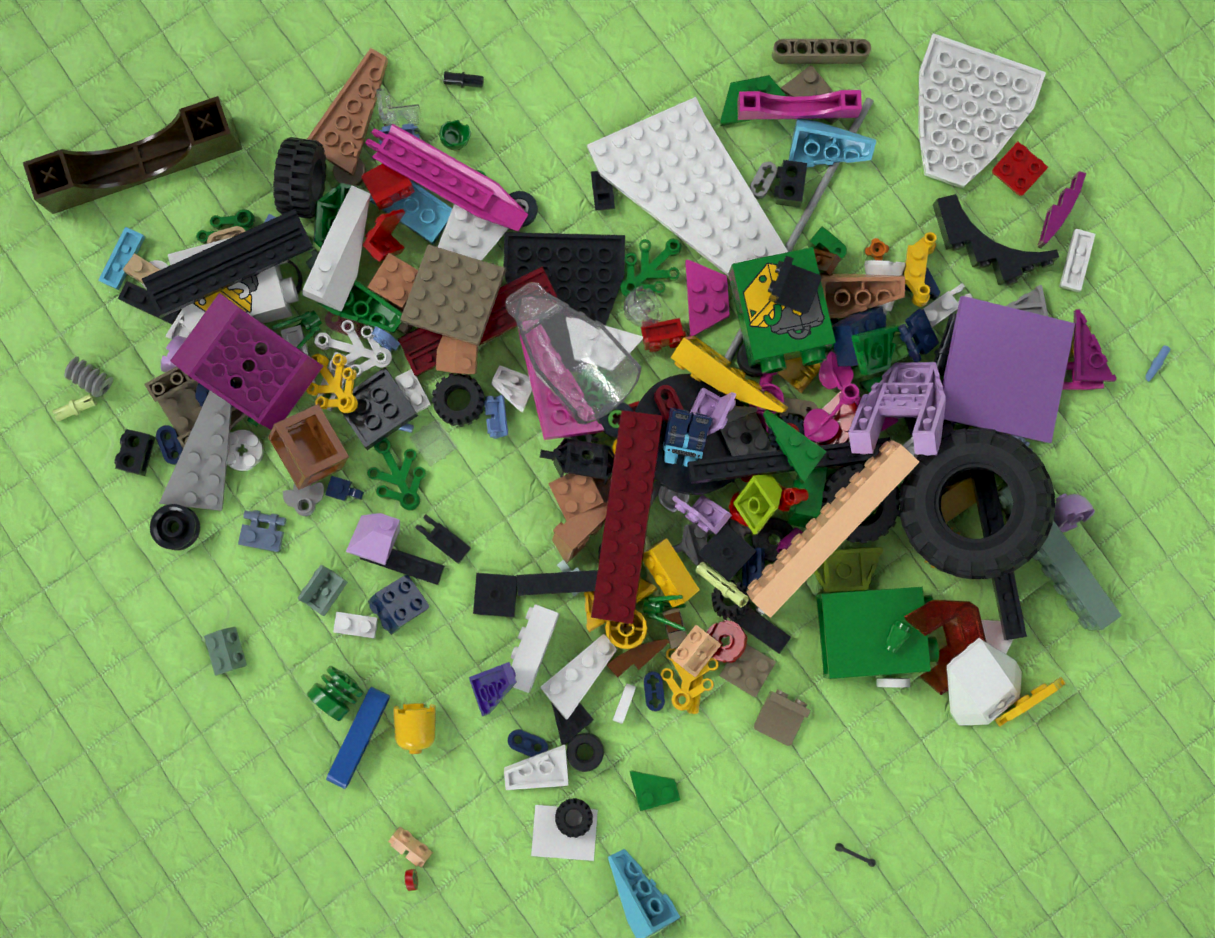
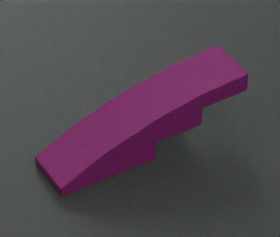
M1078 171L1072 178L1070 189L1065 188L1059 195L1057 205L1053 204L1047 210L1038 248H1042L1048 243L1070 214L1081 192L1087 173Z

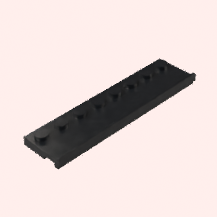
M293 209L142 278V282L145 284L158 316L162 318L311 250L313 245L296 210Z

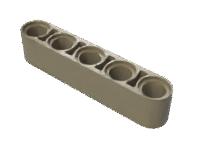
M779 39L774 44L772 59L780 64H860L867 60L871 51V44L866 39ZM783 49L786 53L781 54L777 50ZM797 49H803L806 53L801 54ZM817 49H823L826 53L820 54ZM837 49H842L845 53L840 54L837 52ZM857 49L864 50L865 54L858 53Z

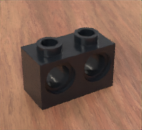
M783 160L782 165L777 167L776 178H780L779 186L775 185L774 189L777 205L800 208L803 201L807 163ZM793 171L796 176L789 177L786 172ZM790 190L793 192V196L788 197L783 191Z
M126 429L120 438L121 448L115 457V469L145 476L156 437ZM139 437V445L133 447L134 439ZM131 457H133L134 464L131 467H128L127 462Z

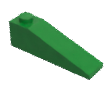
M356 280L341 312L317 302L333 315L369 326H376L395 333L402 323L400 320L402 313Z

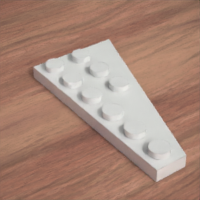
M454 204L438 248L482 261L509 228L481 219Z

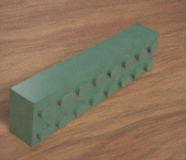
M1008 484L998 490L1001 509L1006 515L1005 520L1008 521L1012 512L1013 498ZM1053 520L1048 538L1033 559L1040 562L1042 572L1045 576L1052 579L1055 583L1053 585L1055 590L1065 597L1067 607L1072 612L1075 611L1079 617L1078 622L1080 625L1088 630H1103L1122 615Z

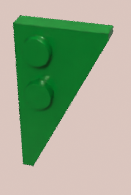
M766 409L763 413L765 422L773 430L778 445L787 456L790 466L794 467L799 476L798 480L803 484L827 451Z

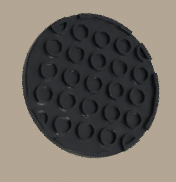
M691 373L678 374L667 377L652 386L638 403L635 412L661 415L655 402L654 394L662 385L671 386L675 390L683 409L689 412L702 388L709 390L719 397L727 394L715 389L702 380L701 382L691 377ZM662 394V399L667 400V396ZM734 399L738 407H744L740 400ZM663 419L654 478L657 482L677 493L702 495L725 487L734 480L728 479L690 484L688 467L683 465L685 455L678 454L676 464L664 461L665 451L662 447L667 423ZM720 429L715 433L707 435L702 459L698 458V460L732 456ZM742 434L740 436L742 443H750L748 435Z

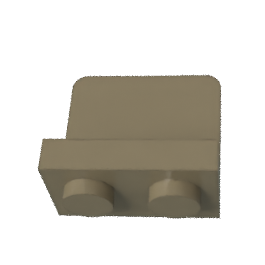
M778 689L776 693L770 691L754 723V729L790 746L804 717L808 718L811 710L806 708L807 703L798 699L793 702L787 699L788 694Z

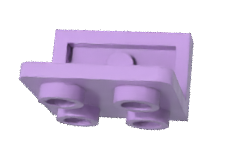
M705 388L700 390L690 413L706 414L713 418L707 435L724 428L728 420L726 416L736 404L734 400L736 393L731 392L723 397H719Z
M701 495L692 507L676 496L672 498L676 503L674 507L683 514L686 512L685 517L693 524L698 522V526L705 532L710 530L717 534L732 516L728 511L704 495Z

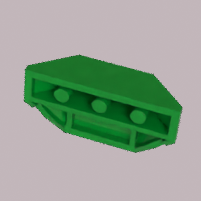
M340 183L316 201L314 242L320 248H322L342 203L353 185Z

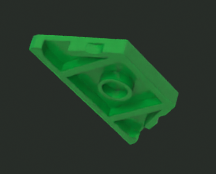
M770 75L731 82L720 126L750 121L738 120L737 100L739 92L760 91L778 96L786 95Z
M892 325L852 335V342L861 374L870 375L890 369L892 355L896 344L892 343L895 332H900L899 326Z

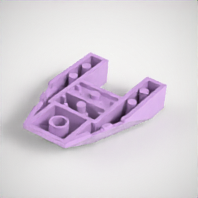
M936 362L894 363L883 374L882 381L875 383L871 387L872 391L869 394H864L861 398L848 432L851 452L873 454L886 417L917 418L912 433L915 454L937 455L942 437L946 396L940 381Z

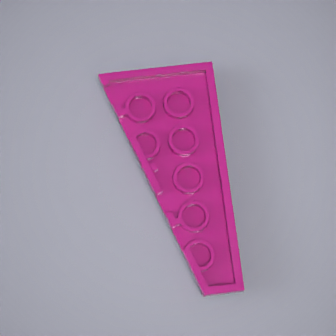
M540 322L519 323L517 327L544 440L602 433L604 431L603 426L594 417L595 413L592 408L588 407L583 398V393L569 370L565 369L560 355L553 349L550 344L551 341Z

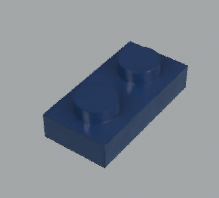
M754 548L756 553L742 567V582L746 589H748L747 587L753 580H758L763 575L762 571L765 568L764 548Z

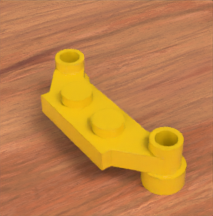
M932 232L926 233L914 245H908L906 253V266L903 276H905V284L913 293L912 302L918 307L927 305L930 298V288L928 285H925L924 281L927 257L934 252L937 237Z

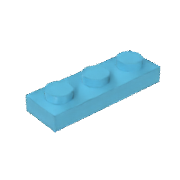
M125 227L98 281L119 290L127 275L123 268L134 253L137 255L145 236Z

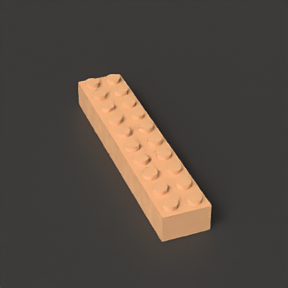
M893 440L890 442L886 441L879 448L880 452L876 457L869 458L864 464L865 468L860 473L857 472L849 480L851 483L846 488H841L835 494L836 498L831 504L827 503L820 510L821 514L816 519L813 518L807 523V529L792 539V545L787 550L783 549L777 555V560L772 565L769 564L762 571L763 575L758 580L755 579L747 587L749 589L747 591L748 596L770 618L919 463L901 444Z

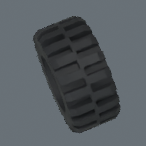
M289 137L281 143L275 162L273 181L274 203L279 213L284 214L295 209L300 218L311 219L315 217L316 201L323 197L326 181V155L324 154L323 145L319 141Z
M865 463L849 464L836 469L834 474H830L824 486L821 509L827 503L831 504L836 498L835 494L841 488H846L851 483L849 481L851 477L857 472L860 473L865 468ZM898 486L879 504L876 514L871 519L862 522L846 540L853 543H867V541L871 540L874 542L879 540L878 537L887 535L891 527L894 528L897 523L895 520L897 516H900V491Z

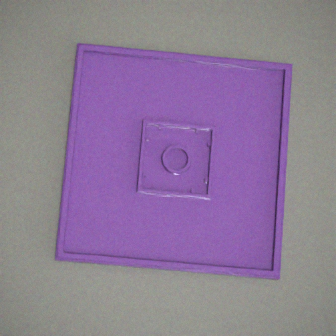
M961 296L942 384L946 396L944 420L978 428L995 429L1009 435L1052 443L1075 323Z

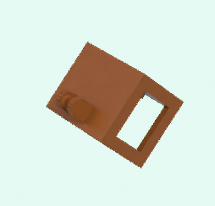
M319 404L275 423L268 437L298 490L342 470L349 458Z

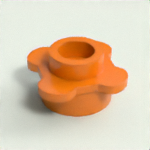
M874 238L871 241V245L865 249V254L872 256L875 260L882 261L883 255L889 251V246L878 238Z

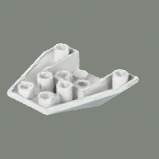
M980 638L971 643L947 665L950 713L959 726L988 725L1020 698L1022 671L1016 660Z

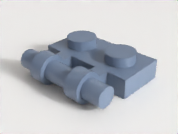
M245 510L244 518L250 519L251 525L242 524L238 545L280 552L284 532L276 530L277 525L285 526L286 518L279 517L278 514L274 513L268 515L258 510H253V512ZM259 522L269 523V528L258 527Z

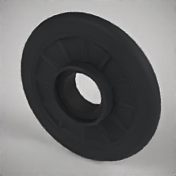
M770 518L757 535L752 533L753 548H764L765 560L775 562L779 554L777 552L778 544L772 545L768 540L769 536L775 534L779 536L781 541L793 530V527L783 519Z

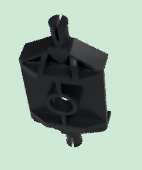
M564 438L553 451L541 449L539 458L552 460L560 477H563L564 473L604 479L603 484L605 485L612 477L615 455L608 445ZM582 455H589L591 459H584Z

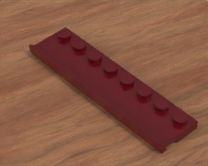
M543 266L500 287L480 345L516 328L519 323L528 322L561 305ZM418 328L398 338V342L401 344L414 376H419L436 367L437 348L443 335Z

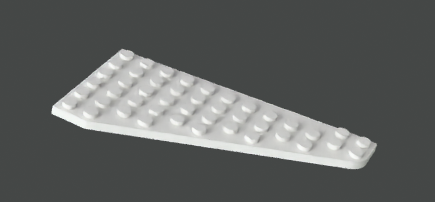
M696 97L587 144V149L601 177L727 276L733 263L788 252L704 115Z

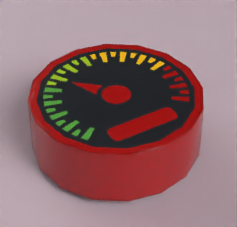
M409 869L405 872V885L408 891L418 889V876L415 869Z

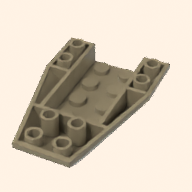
M256 344V353L264 354L267 351L266 344ZM245 360L242 367L246 371H251L254 369L255 363L252 360ZM176 366L144 385L155 402L158 401L179 435L177 439L184 449L202 407L195 398L198 382ZM240 377L232 378L236 382L237 388H239L243 383ZM235 407L231 411L230 430L246 416V414Z

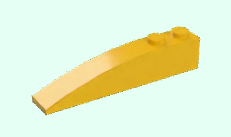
M696 336L684 337L671 356L675 361L674 364L682 370L687 369L690 371L691 377L699 382L702 380L725 394L734 392L736 393L735 398L740 401L781 413L788 409L785 404L770 392L765 391L763 393L760 391L762 389L761 385L751 379H745L746 373L740 369L730 367L732 362Z

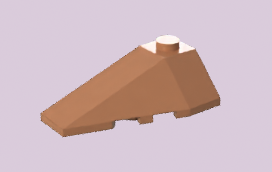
M822 274L821 277L830 318H844L851 314L905 297V276L831 274L830 276Z
M443 335L437 348L436 370L476 374L478 346Z
M608 501L568 519L564 524L561 522L555 527L552 541L566 563H569L586 546L585 543L589 540L590 534L595 536L603 526L602 522L606 519Z

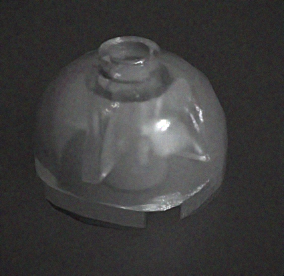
M643 285L628 293L624 300V315L628 321L637 327H649L662 319L663 312L659 314L658 308L661 307L657 296L651 289L647 288L645 290Z

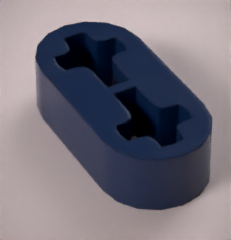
M649 672L644 677L646 705L652 711H659L665 703L662 677L657 672ZM650 675H654L655 678L659 679V682L655 684L656 690H652L650 683L647 684ZM655 692L657 699H661V703L658 704L657 708H654L653 704H649V701L653 700L652 693Z

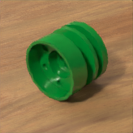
M329 666L327 672L330 676L326 674L321 676L326 686L315 683L307 692V696L330 717L341 721L350 711L345 701L356 704L357 700L352 694L360 698L364 692L347 673Z

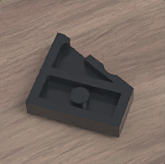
M580 702L567 720L552 703L562 745L568 743L594 720Z

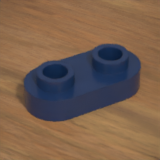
M164 425L157 430L156 439L165 461L176 465L183 447L177 439L179 435L176 430L169 425ZM171 433V438L166 440V435ZM178 452V457L174 459L173 453Z
M516 729L508 736L510 748L527 756L533 757L548 751V744L545 739L524 730ZM521 736L522 743H516L515 737ZM540 744L542 746L541 751H535L534 745Z

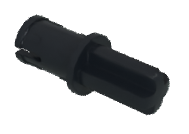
M445 71L444 84L458 85L461 88H464V86L481 88L484 85V77L466 74L465 72L452 73Z

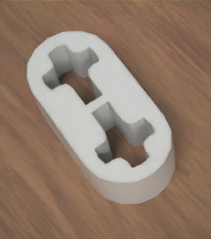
M626 683L613 721L623 724L636 686Z

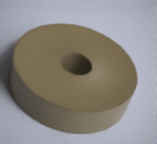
M360 158L354 176L347 174L344 170L334 165L333 174L339 184L359 186L363 182L362 174L366 173V167Z

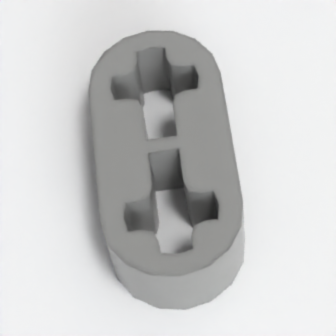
M772 162L762 163L751 183L750 190L756 199L765 197L776 176L777 167ZM770 168L772 174H768L766 179L763 178L764 170ZM760 182L764 183L762 186L763 191L756 193L755 187H758Z

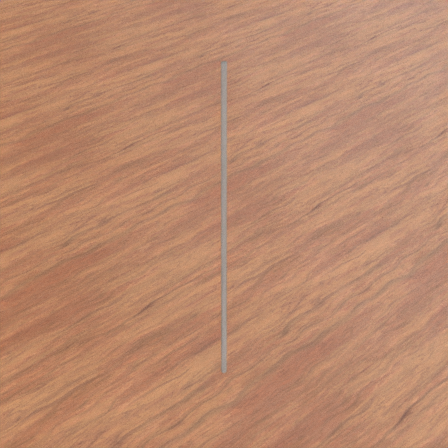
M866 98L859 117L855 118L849 129L850 132L857 133L874 102L872 99ZM840 162L829 165L785 245L788 252H791ZM741 328L724 356L730 362L743 340ZM657 481L653 485L651 505L662 486Z

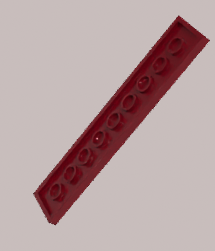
M621 410L591 618L633 624L663 424V416Z

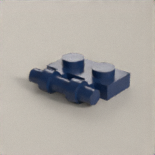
M924 309L916 310L905 320L906 324L898 327L900 331L899 336L905 342L909 357H912L914 362H919L922 359L920 354L926 355L939 344Z

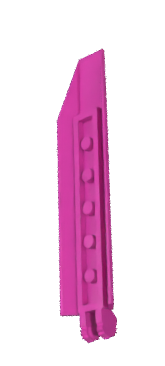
M392 124L389 134H385L375 128L371 132L374 137L383 141L381 145L373 140H366L365 144L368 147L378 151L372 158L481 219L518 232L528 216L499 183Z

